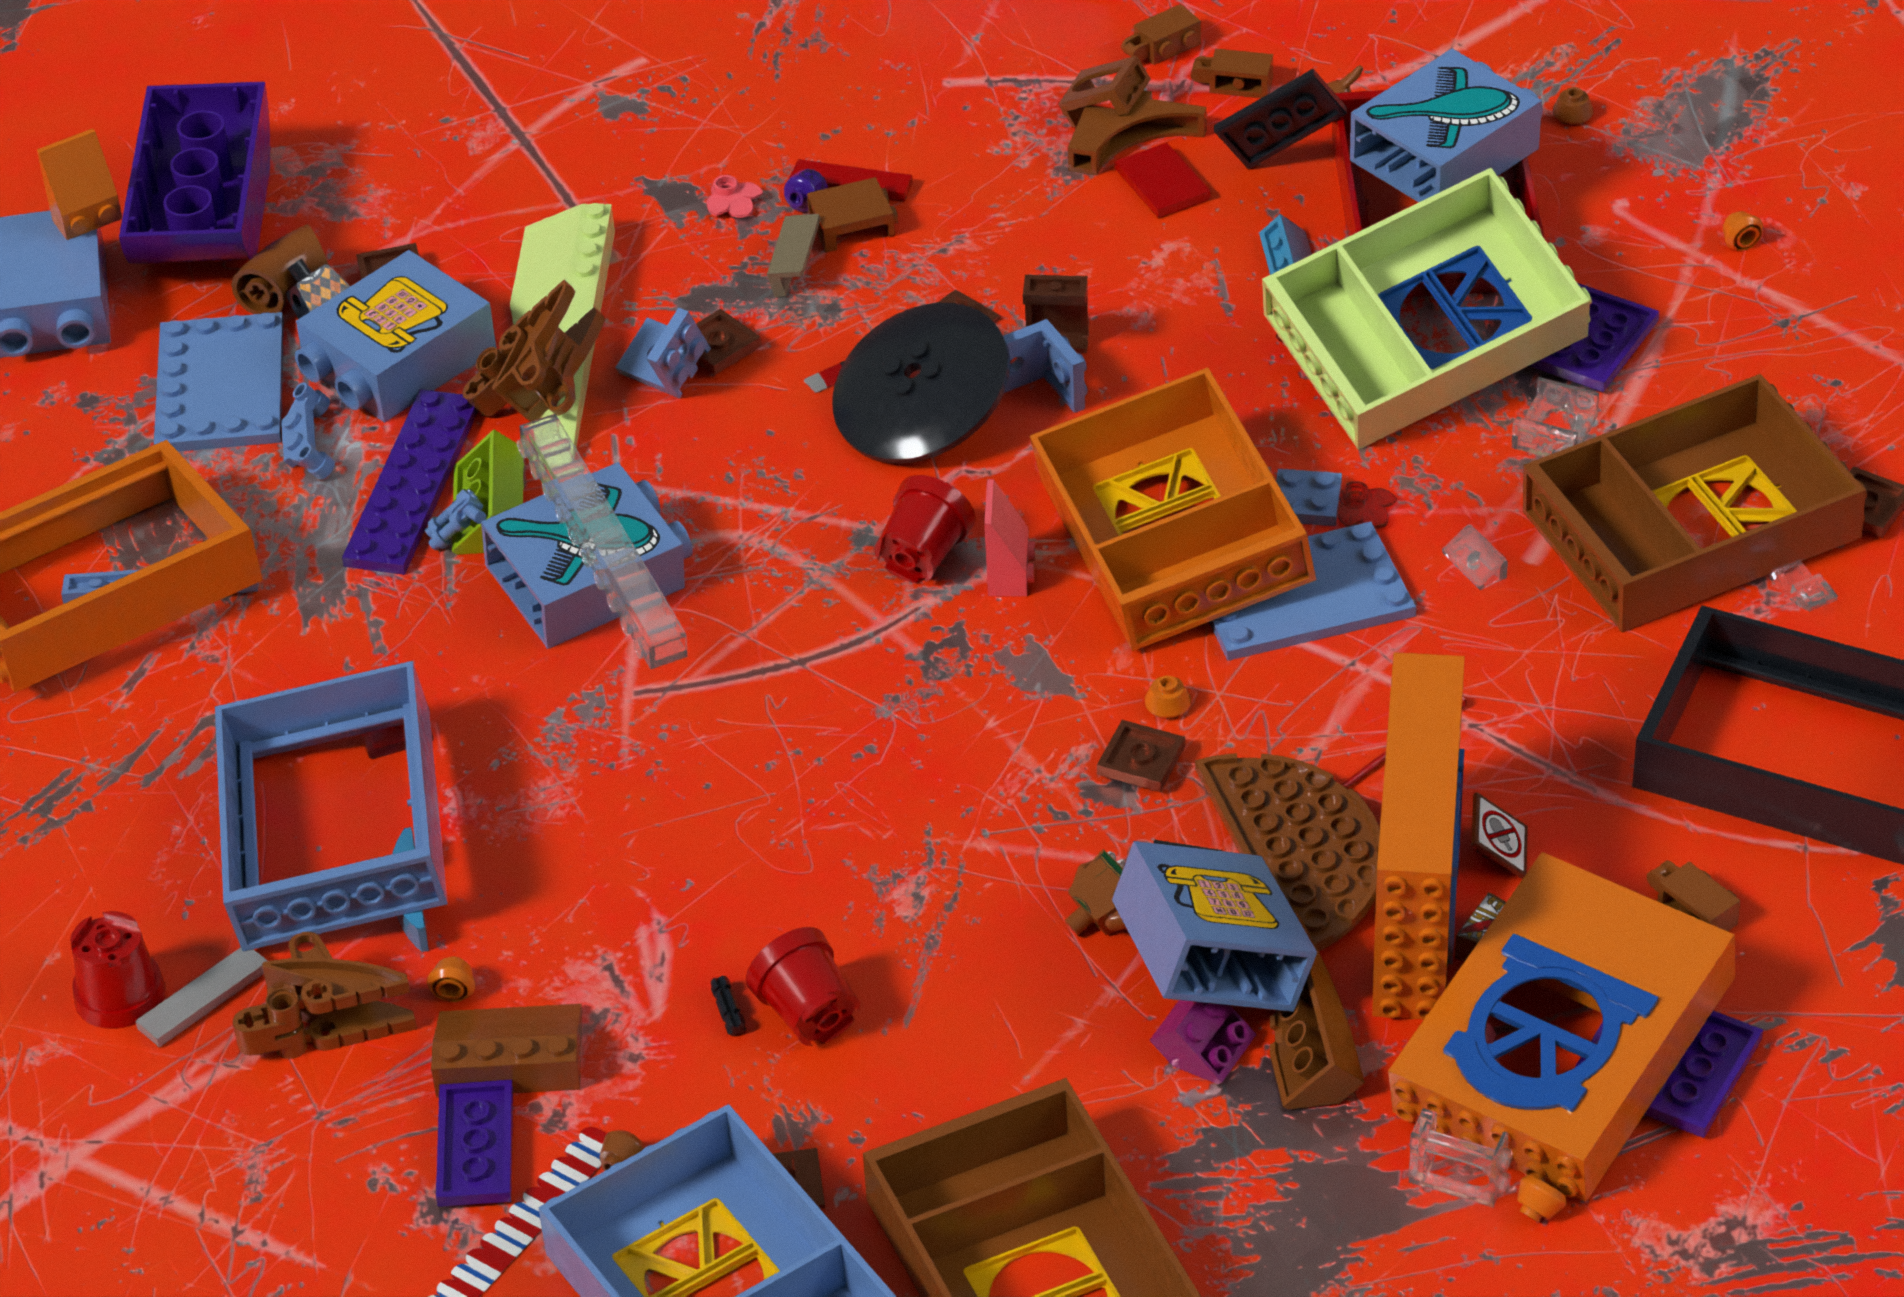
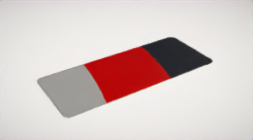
M844 361L805 378L804 382L815 393L835 385Z

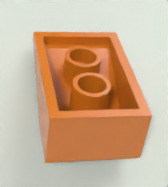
M93 128L37 149L52 221L66 240L122 219L118 195Z

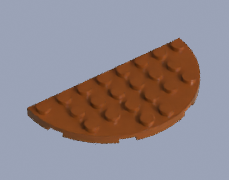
M1237 753L1195 760V770L1238 852L1262 856L1292 910L1302 918L1318 951L1329 947L1350 932L1364 918L1376 899L1380 827L1364 800L1352 788L1347 790L1344 786L1334 781V775L1303 761L1284 756L1261 754V758H1237Z

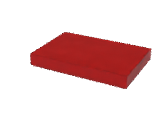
M1167 142L1115 161V170L1158 218L1211 199L1209 188Z

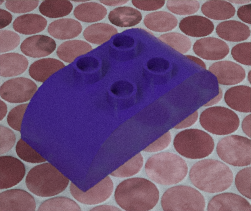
M265 82L147 86L119 234L122 251L128 263L149 264L251 260L257 254L270 173V121Z

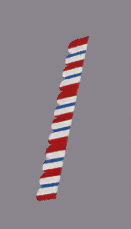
M596 1127L584 1128L579 1134L581 1142H573L566 1147L565 1153L568 1157L556 1158L551 1164L554 1172L542 1173L537 1179L539 1187H531L524 1192L523 1199L525 1202L513 1204L509 1209L510 1217L501 1218L496 1222L495 1231L497 1233L484 1235L480 1240L482 1248H475L467 1253L466 1261L468 1264H459L453 1268L451 1276L454 1280H443L437 1286L438 1295L428 1297H480L542 1230L538 1207L545 1204L551 1198L558 1197L575 1188L581 1182L588 1180L601 1166L602 1163L599 1156L604 1137L607 1133Z

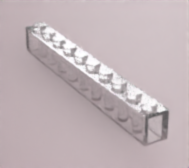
M552 414L520 425L521 439L517 440V447L523 459L528 458L534 479H540L542 482V489L548 502L553 501L559 522L567 525L568 535L574 546L578 545L581 549L580 553L586 568H592L598 589L605 590L608 605L613 613L617 612L619 614L622 630L626 636L631 635L634 649L639 659L644 658L649 668L654 669L688 657L687 634L557 415Z

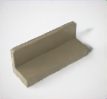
M819 214L785 216L767 272L774 297H786L792 277L804 275L821 220Z

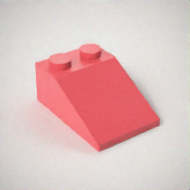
M987 479L985 545L988 596H1027L1028 583H1034V563H1029V560H1035V541H1029L1028 526L994 479Z

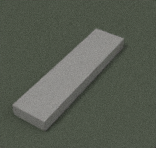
M240 947L137 1019V1029L158 1047H161L263 975L262 963L267 960L254 949L242 951Z

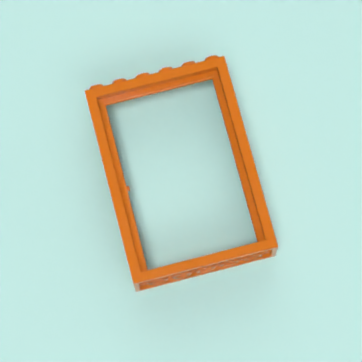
M167 440L0 512V574L170 498L208 538L199 544L11 628L0 616V682L2 684L7 683L14 693L263 581L251 529Z

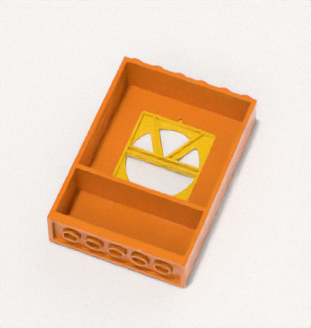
M1209 368L1202 369L1030 435L1041 482L1132 651L1316 580L1305 529ZM1170 474L1164 501L1159 502L1131 489L1135 484L1147 478ZM1183 476L1193 478L1203 484V486L1179 495ZM1210 498H1214V499L1211 500V501H1208V502H1206V503L1200 504V505H1198V506H1195V507L1190 508V509H1188V510L1182 511V512L1177 513V514H1175V515L1169 516V517L1164 518V519H1162V520L1156 521V522L1151 523V524H1149V525L1143 526V527L1138 528V529H1136V530L1130 531V532L1125 533V534L1122 533V532H1125V531L1130 530V529H1132V528H1135V527H1138V526H1140V525H1143V524H1145V523H1148V522H1151V521H1153V520H1156V519H1158V518H1161V517H1164V516H1166V515H1169V514H1171V513H1174V512H1177V511H1179V510H1182V509H1184V508L1190 507V506L1195 505V504H1197V503L1203 502V501L1208 500V499H1210ZM1120 500L1141 508V510L1116 519V509Z

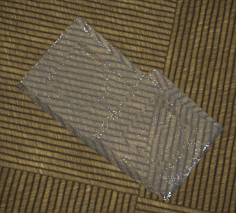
M1800 559L1771 570L1769 577L1771 581L1792 602L1809 612L1835 602L1838 599V595L1820 573L1813 576Z

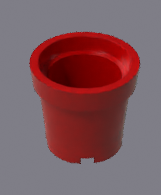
M927 475L909 476L902 481L894 497V509L880 538L875 544V555L878 560L880 556L885 560L887 564L884 568L902 580L918 583L919 579L926 578L925 582L929 581L954 545L962 542L973 528L976 520L974 509L967 498L947 482Z
M108 911L103 912L104 917L92 920L90 916L84 919L75 927L71 934V950L75 969L72 989L75 1009L83 1020L97 1027L118 1029L135 1025L137 1019L162 1003L166 987L158 964L149 955L137 921L126 913Z
M815 927L794 929L774 939L757 954L746 973V985L761 1003L771 1006L805 1046H813L810 1041L818 1039L823 1044L841 1035L855 1020L851 1015L855 1007L858 1011L860 1009L859 999L851 990L834 961L832 947L823 932Z

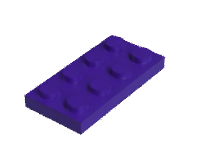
M512 1080L439 1084L436 1201L438 1207L511 1202Z

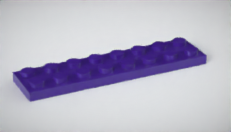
M419 390L342 556L344 567L406 574L478 413V410L463 397V394Z

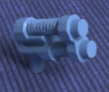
M463 489L456 495V500L438 517H433L428 522V527L425 531L432 538L428 541L432 549L436 551L439 548L445 549L451 543L450 538L458 531L463 532L470 525L471 520L478 524L486 520V514L481 511L483 504L480 503V500L472 490Z

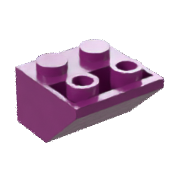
M1179 1000L1150 1041L1173 1067L1219 1084L1223 1082L1257 1034L1231 1005Z

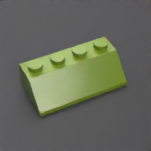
M493 429L454 465L453 502L456 500V495L463 489L472 490L480 500V503L483 504L481 511L486 514V519L523 504L524 447ZM471 520L470 525L463 532L458 531L452 536V552L456 555L484 553L481 524Z

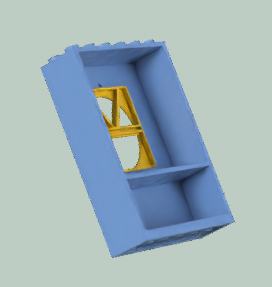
M729 1104L708 1113L702 1119L685 1128L678 1129L667 1138L654 1145L645 1147L641 1152L614 1164L610 1169L581 1182L575 1188L558 1197L551 1198L545 1204L538 1207L546 1255L580 1297H686L754 1258L758 1259L762 1267L764 1280L735 1297H896ZM698 1232L700 1269L697 1270L654 1254L669 1240L683 1234ZM714 1233L732 1237L743 1243V1245L714 1260ZM647 1270H652L678 1281L649 1296L645 1287V1273Z

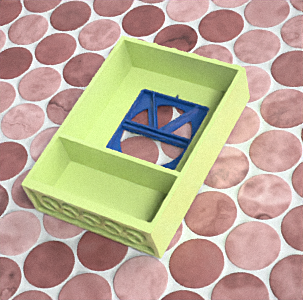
M1492 168L1480 172L1262 279L1264 316L1358 450L1587 337L1591 320L1589 315L1590 304L1592 303L1590 294L1586 288H1580L1575 281L1571 268L1568 265H1563L1558 258L1554 245L1551 242L1547 243L1537 222L1531 221L1528 218L1522 202L1518 198H1513L1504 178L1498 177ZM1446 273H1466L1467 275L1452 297L1436 277ZM1479 278L1492 284L1501 295L1504 306L1460 307ZM1422 282L1468 344L1469 349L1459 353H1437L1426 350L1413 342L1401 325L1400 311L1405 298L1417 285ZM1468 320H1500L1501 325L1491 338L1483 341Z

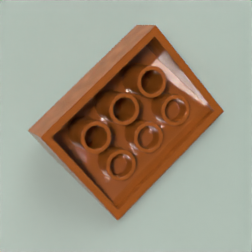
M582 1003L440 1011L433 1038L431 1063L436 1098H439V1084L512 1080L513 1093L580 1090Z

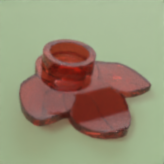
M1351 481L1346 483L1340 491L1339 500L1341 505L1337 509V514L1341 523L1346 527L1372 522L1375 529L1384 528L1388 525L1389 520L1386 507L1396 503L1397 498L1386 489H1369L1363 482Z

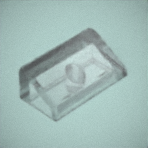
M1471 524L1464 527L1442 549V553L1479 590L1507 578V559Z

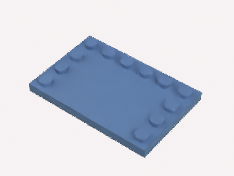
M282 312L160 323L154 445L167 440L179 452L281 443L284 319Z
M1372 522L1308 536L1316 575L1315 581L1209 621L1227 661L1415 617L1416 606Z

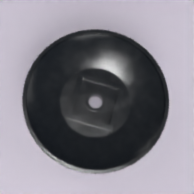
M925 304L907 309L890 317L872 329L859 341L849 353L838 373L833 390L832 408L839 431L853 449L870 459L880 462L913 463L936 457L951 450L973 435L988 420L998 406L1005 392L1010 373V354L1007 342L999 328L987 315L962 304ZM916 370H921V372L916 377L909 378L911 373H913Z

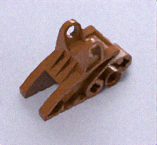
M566 280L559 283L549 292L548 297L542 298L533 306L531 311L529 310L516 321L515 325L513 324L504 332L500 338V348L498 350L495 347H489L478 356L476 368L480 372L469 380L462 394L484 416L494 415L509 403L530 423L534 424L548 409L556 416H560L573 406L576 399L573 376L594 345L605 318L601 312L593 307L578 321V324L575 323L566 332H563L558 326L575 295L574 288ZM566 396L563 403L557 406L558 401Z
M301 932L290 939L289 949L291 958L262 963L267 986L266 1004L240 1010L233 1018L234 1032L240 1052L252 1056L276 1051L279 1056L286 1059H294L305 1053L307 1043H312L316 1049L325 1051L341 1048L340 1044L349 1046L365 1042V1039L374 1040L390 1036L389 1033L395 1035L417 1030L413 1011L391 1003L378 1001L383 999L382 996L390 998L410 993L406 974L387 967L364 962L333 959L319 935L314 932ZM304 942H311L315 944V946L308 951H299L296 949L298 945ZM303 1022L311 1023L309 1029H304ZM329 1030V1035L322 1036L321 1032Z

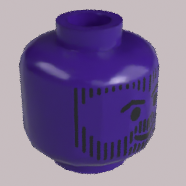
M807 168L797 172L785 183L784 196L787 203L798 212H808L807 193L827 189L828 185L825 178L819 172Z

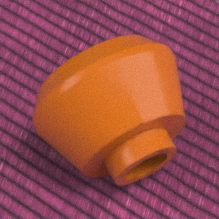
M1744 211L1730 214L1723 224L1726 245L1735 251H1745L1752 248L1759 242L1762 236L1763 222L1760 218Z
M1168 675L1155 679L1145 696V706L1148 711L1163 719H1172L1182 715L1187 711L1191 703L1190 695L1182 681Z
M451 956L440 960L427 978V985L430 991L437 998L446 1002H460L471 996L475 990V981L471 967L459 957Z
M1532 1175L1521 1178L1517 1201L1523 1204L1520 1212L1540 1222L1542 1216L1549 1220L1566 1206V1196L1556 1188Z

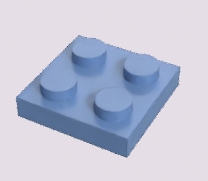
M1278 469L1276 482L1301 524L1336 526L1342 473Z

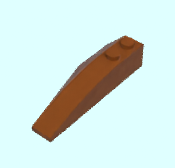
M1296 912L1294 913L1315 947L1317 955L1294 1012L1275 1010V1013L1270 1016V1028L1275 1031V1042L1270 1044V1057L1282 1105L1288 1110L1339 1104L1365 1083L1351 1029L1340 998L1302 918Z

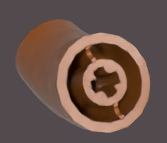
M308 224L286 234L265 247L233 276L231 283L233 295L246 311L252 314L280 312L289 303L286 293L297 283L288 271V268L301 258L312 272L324 264L329 265L314 231Z

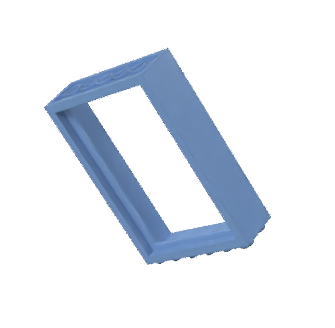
M413 661L215 706L223 903L242 951L290 941L293 936L301 932L321 934L448 904L430 712ZM404 724L411 799L407 800L408 807L411 806L415 849L259 885L253 759Z

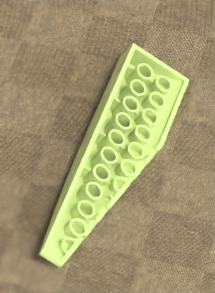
M580 204L525 227L510 301L514 325L529 310L531 311L533 306L542 298L548 297L549 292L563 280H566L575 290L571 304L558 326L563 332H566L575 323L578 324V321L593 307L601 312L615 235L612 204ZM595 343L573 376L576 396L573 406L560 416H556L548 409L534 424L531 423L540 474H572ZM566 396L558 401L557 406L563 403Z

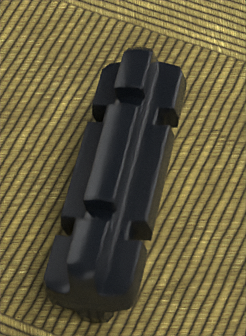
M724 975L719 978L714 977L710 982L713 996L717 999L716 1004L721 1017L726 1023L727 1033L731 1036L743 1034L746 1030V1022L743 1014L740 1013L741 1009L734 991L731 989L732 986L729 978Z

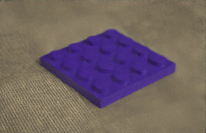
M1577 283L1580 288H1586L1592 300L1589 311L1591 320L1588 327V336L1529 366L1604 393L1659 321V311Z
M1712 1011L1644 1115L1705 1138L1761 1042L1763 1029ZM1603 1022L1592 1038V1043L1598 1044L1602 1034ZM1581 1057L1575 1067L1580 1065L1586 1059Z

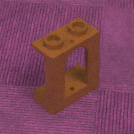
M1138 56L1080 71L1058 105L1072 128L1077 126L1084 108L1089 105L1110 100L1118 115L1127 114L1151 78ZM1117 73L1110 84L1095 87L1091 81L1094 78Z

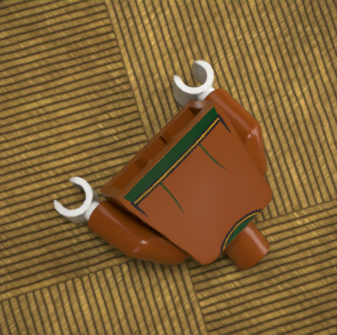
M1103 849L1093 861L1080 864L1072 886L1069 888L1068 894L1078 906V909L1064 921L1077 936L1092 923L1105 935L1127 929L1112 901L1125 866V860L1120 859L1116 861V855L1111 851L1106 852Z

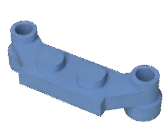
M302 382L294 389L293 397L295 400L287 415L281 420L284 462L291 468L296 465L305 467L314 477L322 480L333 471L335 461L325 452L316 450L314 418L320 417L326 412L330 405V399L320 390H314L307 383Z

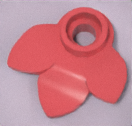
M721 175L714 180L711 186L712 195L706 200L707 209L713 216H719L728 212L732 217L746 218L753 213L752 199L763 195V191L754 183H738L737 179L731 175Z

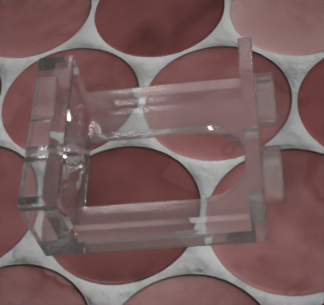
M1539 377L1537 381V396L1524 418L1517 416L1513 423L1511 448L1545 457L1584 442L1598 417L1599 393ZM1556 411L1568 412L1576 418V423L1572 430L1545 424L1543 421L1548 414Z
M1423 1108L1411 1133L1409 1183L1494 1208L1499 1194H1506L1511 1179V1174L1506 1172L1512 1158V1150L1508 1149V1133H1502L1496 1149L1436 1132L1437 1112ZM1435 1154L1480 1168L1489 1177L1490 1183L1484 1186H1476L1431 1173L1430 1169L1435 1161Z

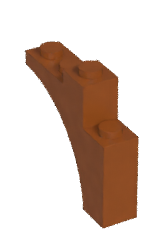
M1144 90L1127 114L1118 115L1113 108L1086 106L1068 146V171L1097 175L1103 165L1112 157L1133 145L1164 137H1204L1207 131V107L1152 99L1151 91Z

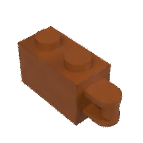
M1179 4L1134 24V35L1122 42L1121 49L1130 57L1138 56L1140 61L1147 59L1155 65L1200 45L1201 20L1183 5Z
M1215 49L1213 57L1199 56L1195 59L1190 75L1195 82L1209 84V93L1262 98L1269 94L1273 80V54Z
M1667 860L1656 869L1647 873L1648 883L1658 892V902L1725 931H1729L1738 924L1740 900L1732 891L1726 890L1714 881L1707 872L1700 870L1690 861L1679 868Z

